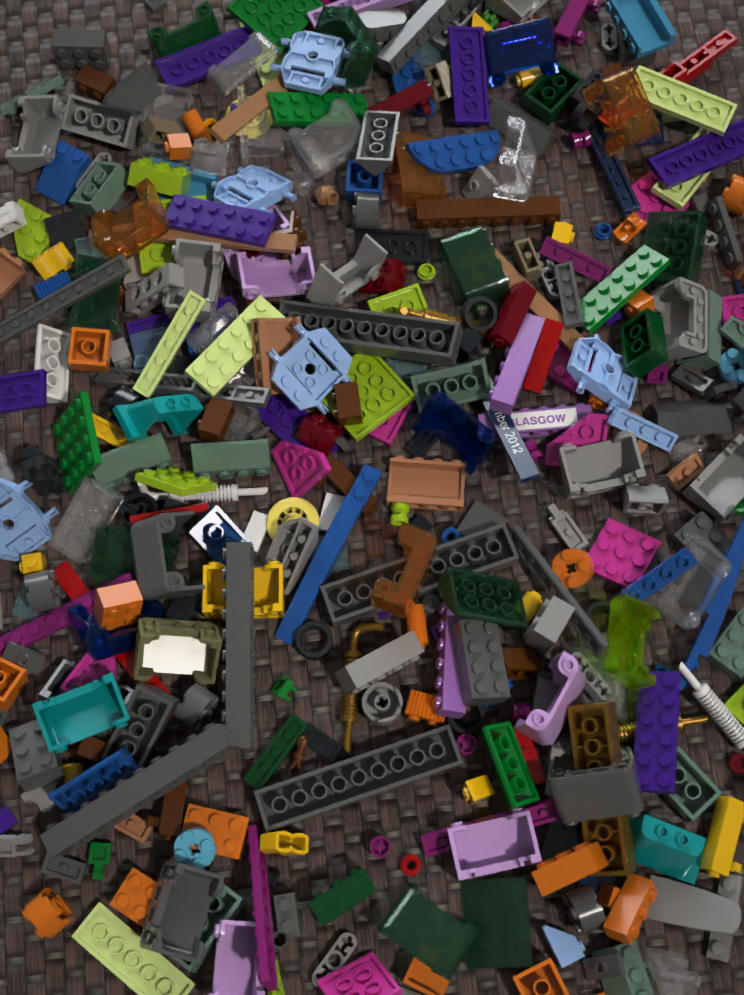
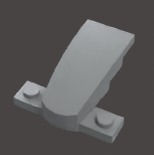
M730 873L728 877L720 876L718 893L715 894L691 885L651 875L650 880H653L658 894L655 902L651 903L647 919L710 932L706 957L729 963L733 936L737 933L741 923L739 901L743 876Z

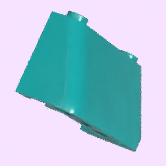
M112 672L102 676L100 680L96 679L91 683L56 697L49 698L50 700H41L32 704L49 752L55 751L56 754L68 750L67 746L112 727H115L116 730L128 725L127 721L131 720L118 682Z

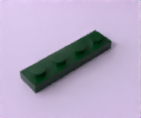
M292 713L243 780L256 790L264 788L309 725Z

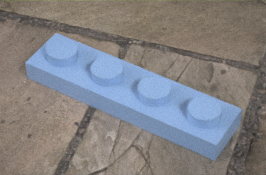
M617 405L607 421L610 425L623 431L627 430L628 433L634 432L636 437L668 452L671 451L679 436Z

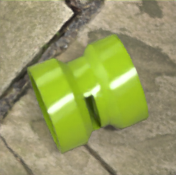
M401 502L392 503V516H390L389 523L394 526H407L409 522L407 514L410 512V505Z

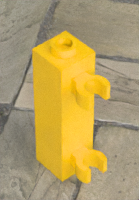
M719 796L717 799L699 867L707 871L706 875L719 879V876L728 877L730 871L741 873L742 864L734 862L733 857L741 826L744 823V802L731 796Z

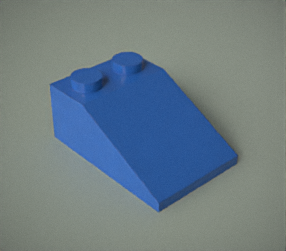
M60 140L56 145L55 158L50 164L45 165L35 191L65 207L77 190V182L92 163L90 155Z
M212 504L208 511H205L186 529L188 534L216 562H220L225 567L226 562L223 560V548H226V542H241L242 539L245 542H251L216 504Z

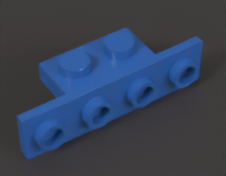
M684 547L623 589L621 594L634 607L653 593L661 590L662 587L671 581L676 580L681 574L698 564V561L688 548Z

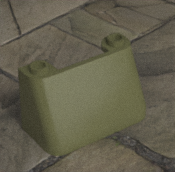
M151 617L140 618L137 626L133 679L148 681L153 677L154 672L189 674L193 675L194 680L201 685L215 684L222 646L219 627L215 623Z

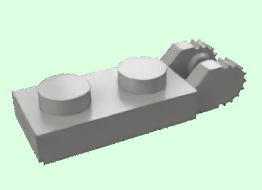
M26 833L18 836L0 835V857L32 855L35 852L34 846L23 844L31 843L33 835Z

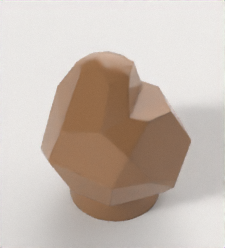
M331 185L319 186L313 191V196L321 206H333L338 201V193L334 191Z

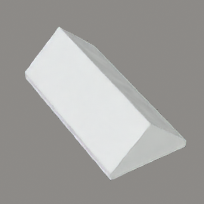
M39 323L37 324L34 370L44 369L47 371V403H66L68 400L70 367L68 365L67 349L71 334Z

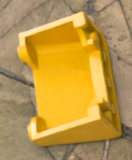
M269 561L267 565H264V568H254V619L283 618L285 616L284 566L278 561ZM209 562L208 565H203V584H205V589L202 595V613L208 619H223L222 610L226 608V602L222 597L223 588H226V582L223 580L222 575L224 566H221L219 562Z

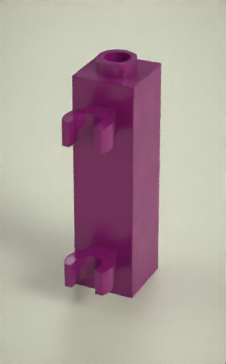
M570 0L554 30L552 42L565 48L569 47L571 41L582 46L586 33L577 31L587 10L598 15L602 2L599 0Z

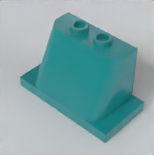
M182 394L155 397L133 404L116 405L113 412L130 442L145 440L148 436L147 431L154 422L160 421L167 422L174 436L188 435L192 431L191 423L204 408L196 396Z
M646 814L638 818L630 817L635 863L693 886L699 872L706 838Z

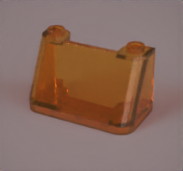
M405 131L397 132L395 156L399 172L402 209L415 208L416 200H434L448 197L447 186H443L442 174L429 172L426 167L420 163L417 164L405 147L410 142L436 139V137Z
M147 178L142 180L136 187L137 194L141 198L116 215L108 210H101L92 216L93 246L110 260L120 254L125 255L126 260H128L165 235L170 229L168 217L156 188Z

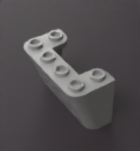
M485 0L484 7L520 26L548 0Z

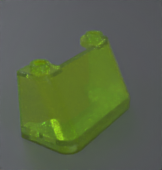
M622 594L610 602L607 636L609 646L606 649L605 659L606 672L629 690L655 686L656 675L648 673L650 668L643 665L645 632L653 629V626L650 624L654 618H660L661 609Z

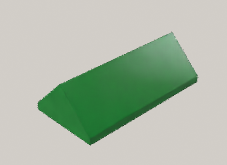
M506 721L482 727L480 733L509 811L539 801L538 792L511 722Z

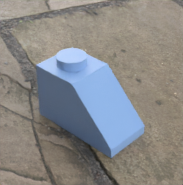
M546 925L540 927L559 968H563L585 957L583 953L585 947L580 938L576 939L574 935Z

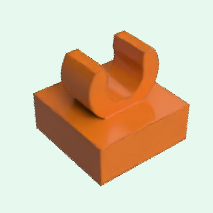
M601 883L597 895L598 898H596L598 905L601 904L602 907L612 909L621 889Z

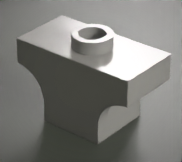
M482 165L476 169L462 190V193L466 198H483L489 196L499 182Z
M63 779L29 792H24L21 794V797L25 803L36 802L40 810L46 813L58 806L48 798V794L64 784Z

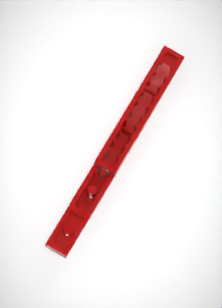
M725 29L681 62L674 61L659 73L687 84L710 68L713 60L734 46L738 41V37ZM624 97L599 115L597 120L610 129L646 110L649 106Z
M64 561L54 569L57 582L71 600L90 592L67 561ZM94 614L86 617L105 644L115 651V657L133 678L135 656L133 644L119 627L113 630L100 631ZM155 673L151 679L146 681L172 695ZM133 679L137 684L140 683V682H142V681Z

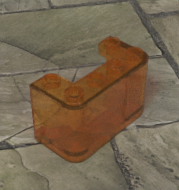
M628 68L600 79L582 90L584 99L589 104L593 105L600 102L613 132V135L606 139L605 145L610 157L634 147L659 133V123L634 68Z
M402 522L398 531V544L404 548L403 556L409 559L398 584L387 579H381L376 582L371 592V606L404 618L411 614L435 558L437 540L432 533Z

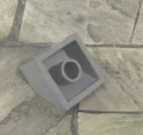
M630 483L623 489L622 513L661 515L669 504L665 487H659L656 484L640 486L637 483Z

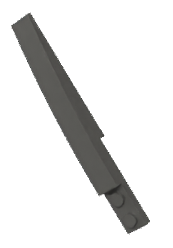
M465 0L430 38V44L445 51L449 46L448 27H469L472 24L473 14L476 12L479 15L484 10L485 0Z
M110 367L109 373L98 372L94 381L95 383L118 389L123 385L133 388L143 370ZM172 373L164 374L152 395L160 397L192 394L199 399L202 405H206L211 399V396L187 375ZM226 384L214 398L233 402L234 407L235 405L266 408L272 392L270 388Z

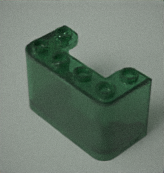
M323 6L314 32L342 38L346 50L350 52L349 58L343 59L341 63L343 70H341L337 78L346 79L345 87H364L380 52L378 44L353 7Z
M479 225L440 239L438 256L441 261H444L445 265H448L459 289V297L462 298L463 302L478 296L488 297L494 304L502 302L508 292L510 280L508 275L504 274L502 270L503 265L500 258H497L495 255L493 243H490L488 240L486 228H482ZM480 303L471 306L469 313L486 306Z
M105 525L96 530L88 577H93L98 582H106L107 579L112 577L118 578L129 572L132 574L134 581H136L130 529L116 525ZM162 536L167 572H175L181 542Z

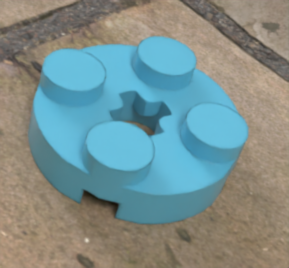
M730 348L721 355V365L717 366V371H719L722 381L728 383L735 380L738 386L744 384V352L742 350ZM732 364L739 365L741 369H738L737 371L733 370L734 367L732 366Z
M198 826L182 831L174 843L175 860L202 870L210 865L217 852V845H215L211 832ZM198 844V849L201 851L194 853L190 846Z

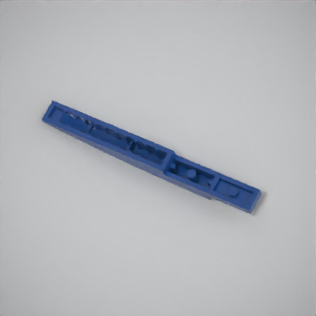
M364 464L348 496L346 495L323 538L274 637L291 646L293 645L297 631L304 624L321 592L320 586L325 585L347 544L346 541L382 476L381 471Z
M744 515L699 610L707 615L684 662V665L690 672H692V669H697L701 660L698 658L699 655L708 657L729 606L744 558ZM681 674L680 690L683 691L684 687L688 688L690 683Z

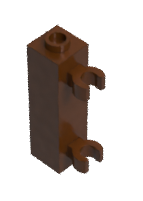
M330 453L326 459L332 470L314 486L320 489L328 481L342 496L346 497L357 478ZM371 494L361 513L364 518L368 515L372 516L378 510V499L373 494Z
M189 780L164 795L161 818L146 817L145 825L147 827H159V837H163V841L175 842V839L181 833Z

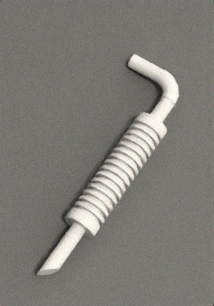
M137 482L140 492L149 494L155 501L166 500L167 496L186 502L190 501V503H193V501L194 503H200V501L203 503L204 501L208 502V500L209 502H212V500L213 502H216V500L217 502L220 500L223 502V500L227 501V499L228 501H231V499L232 501H238L239 496L264 495L268 491L267 487L238 488V484H231V486L230 484L227 486L224 484V486L220 485V487L217 485L214 491L180 497L169 492H151L147 489L146 484Z
M681 662L679 671L695 689L692 695L703 705L702 707L716 724L721 727V730L729 737L736 748H744V727L731 714L729 709L723 705V702L710 689L707 683L700 684L684 663Z

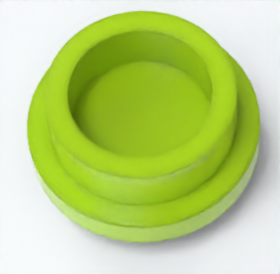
M428 263L422 264L417 271L418 277L422 281H431L436 273L435 268Z

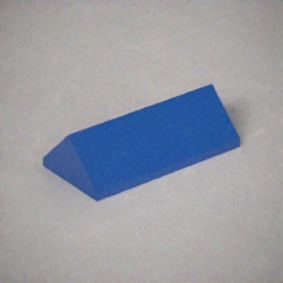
M124 746L48 794V798L67 814L72 811L77 812L81 809L80 806L90 800L93 802L98 799L97 795L107 789L109 791L116 787L115 784L124 778L127 780L133 776L132 773L139 769L127 747Z

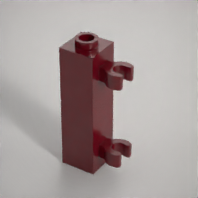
M424 79L371 106L368 110L400 112L401 117L421 106L427 116L432 113L428 102L433 100L432 94L435 92L430 83L427 84Z
M524 280L513 284L509 294H506L502 300L504 304L492 329L488 330L485 337L489 338L494 345L500 348L512 345L537 291Z

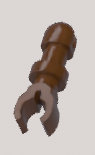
M304 735L298 738L297 750L293 754L295 758L289 769L290 774L293 772L292 768L296 764L299 769L297 775L299 776L302 773V760L305 759L306 755L304 752L308 745V738Z

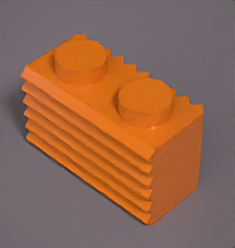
M413 689L410 690L404 715L408 716V720L419 722V719L427 721V725L437 728L439 725H443L445 720L443 716H436L437 708H434L436 696Z

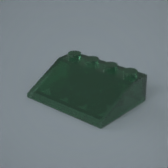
M703 211L649 212L644 244L667 257L671 263L650 282L651 284L665 285L678 277L698 283L708 218Z
M447 567L437 581L440 597L455 616L525 630L529 628L518 581L453 567Z
M526 877L461 881L467 969L533 967Z

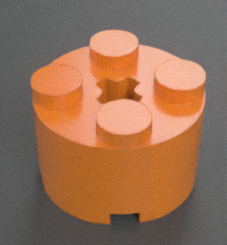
M733 174L730 180L731 185L729 188H725L722 197L728 212L743 217L744 177Z
M565 549L559 552L552 562V570L566 588H577L587 584L595 572L592 557L582 549ZM575 564L577 571L571 572L570 565Z
M48 887L33 898L22 911L23 916L35 926L34 931L40 938L45 936L53 938L73 921V917H69L72 912L67 903L59 894L57 896L52 895L51 892L53 890Z

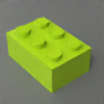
M142 157L130 164L127 185L170 196L175 194L185 195L189 193L192 171H188L187 167L184 166L172 167L168 162L159 161L157 163L153 162L152 158Z

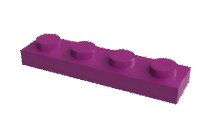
M546 236L539 250L540 254L560 264L572 261L575 271L599 283L612 270V267L549 236Z

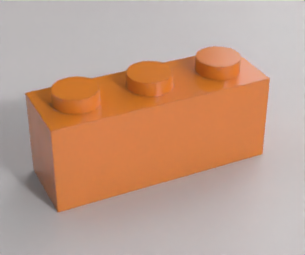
M633 873L628 875L603 925L609 938L630 946L633 940L637 939L640 933V926L648 917L649 907L657 898L658 892L653 880Z

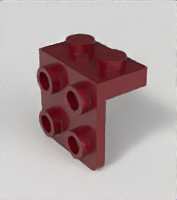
M397 258L385 259L379 270V277L375 281L371 280L362 286L359 291L362 294H388L402 289L408 269Z
M316 411L303 419L295 438L328 456L337 438L347 433V431L340 427V423L337 420L329 417L328 413L323 415L320 411Z

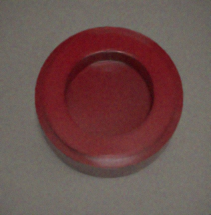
M736 753L728 758L727 767L730 772L737 775L744 773L743 754Z

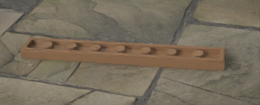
M279 74L210 128L209 132L223 144L269 107L266 99L268 91L289 92L291 90L284 87L282 74Z
M157 223L153 235L154 242L176 244L177 238L221 243L222 248L295 254L298 242L297 234L271 232L265 248L168 229L164 228L162 223Z
M493 246L478 255V257L483 258V264L509 291L513 284L523 280L532 286ZM537 291L528 310L535 316L564 323V317ZM564 323L559 342L572 353L575 342L583 337L575 328L566 330Z

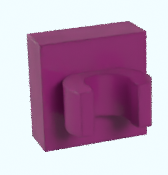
M662 364L646 375V383L665 384L668 365Z

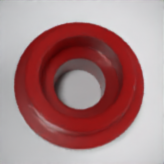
M413 854L404 856L400 864L402 872L408 876L416 875L421 869L420 859ZM409 861L414 862L415 867L413 869L407 868Z

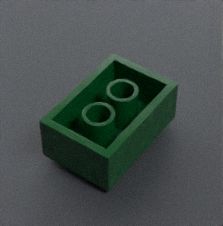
M556 61L526 91L522 107L549 126L570 105L567 102L569 93L574 91L584 79L559 61Z
M646 308L619 327L623 364L626 371L640 379L668 361L663 317Z
M356 867L347 873L348 878L341 882L338 879L329 885L330 890L327 892L319 891L311 896L312 901L309 905L321 926L327 925L377 892L364 868L359 870Z

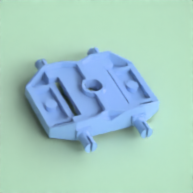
M307 30L294 33L292 39L282 37L281 45L290 46L288 54L285 55L281 65L271 63L270 71L282 74L284 87L323 95L333 85L345 87L346 79L337 78L336 76L343 59L355 61L356 53L346 50L342 38ZM305 70H306V71H311V72H314L315 74L305 73V72H301V71H305Z
M249 165L245 168L239 167L237 175L211 183V187L216 189L213 196L214 202L271 212L267 208L282 199H288L291 202L297 199V196L291 193L293 181L267 168L256 165ZM239 195L245 196L246 198H248V200L242 198Z
M298 322L293 328L301 336L295 344L282 356H279L273 348L267 353L274 361L270 380L298 410L317 407L325 415L329 409L322 403V399L335 387L334 384H338L340 381H343V383L353 382L348 377L352 357L325 327L308 331ZM310 342L336 369L335 371H333L326 364V362L316 353V351L309 345ZM307 364L313 366L314 371L311 375L305 371Z
M594 334L591 338H579L574 344L567 365V371L578 383L576 392L583 394L584 390L587 389L607 403L606 413L608 415H611L616 405L628 410L633 401L638 378L624 369L623 356L614 353L606 343L600 340V335ZM593 352H595L596 354L593 359L591 370L588 372Z
M0 477V504L9 497L12 498L0 508L1 559L19 562L22 560L21 555L30 554L51 539L53 535L50 519L59 514V511L56 507H53L48 512L43 513L24 492V490L33 485V483L27 480L16 484ZM10 519L14 522V525L7 527L3 521Z

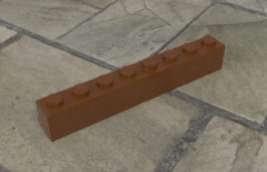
M559 195L416 200L417 228L422 229L436 227L442 229L448 227L464 228L466 226L499 227L502 225L518 226L521 224L553 225L555 221L559 222L561 217Z

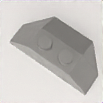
M303 517L279 525L265 558L266 565L269 561H278L280 564H283L285 595H289L304 575L319 541L318 525Z

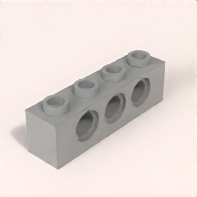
M168 262L125 292L126 312L142 316L161 304L163 296H167L168 292L174 295L184 289V268Z

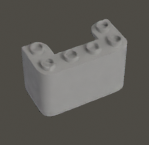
M177 238L176 245L172 246V256H174V264L184 268L185 288L174 295L168 292L167 296H163L162 305L165 307V314L168 315L169 319H173L189 290L207 300L195 322L213 324L224 267L221 243Z

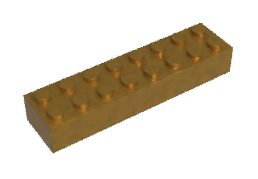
M615 701L567 706L575 771L612 766V763L617 762V766L623 763ZM628 815L581 821L584 842L590 840L592 844L598 841L609 863L605 868L588 876H626L636 871L631 824Z

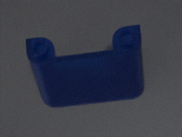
M547 18L536 19L491 30L484 34L486 64L491 88L503 85L506 82V74L534 67H540L541 72L546 75L559 73L557 40L551 20Z
M436 392L429 396L412 427V430L418 435L422 431L429 432L428 435L430 437L435 433L461 452L463 454L461 461L466 462L463 470L469 475H472L485 464L496 438L491 428L485 426L443 392Z
M143 599L140 618H163L162 603L158 600ZM76 604L67 607L69 621L87 653L94 660H103L135 649L138 623L107 630L105 627L100 628L98 626L94 613L88 615V610L84 605Z

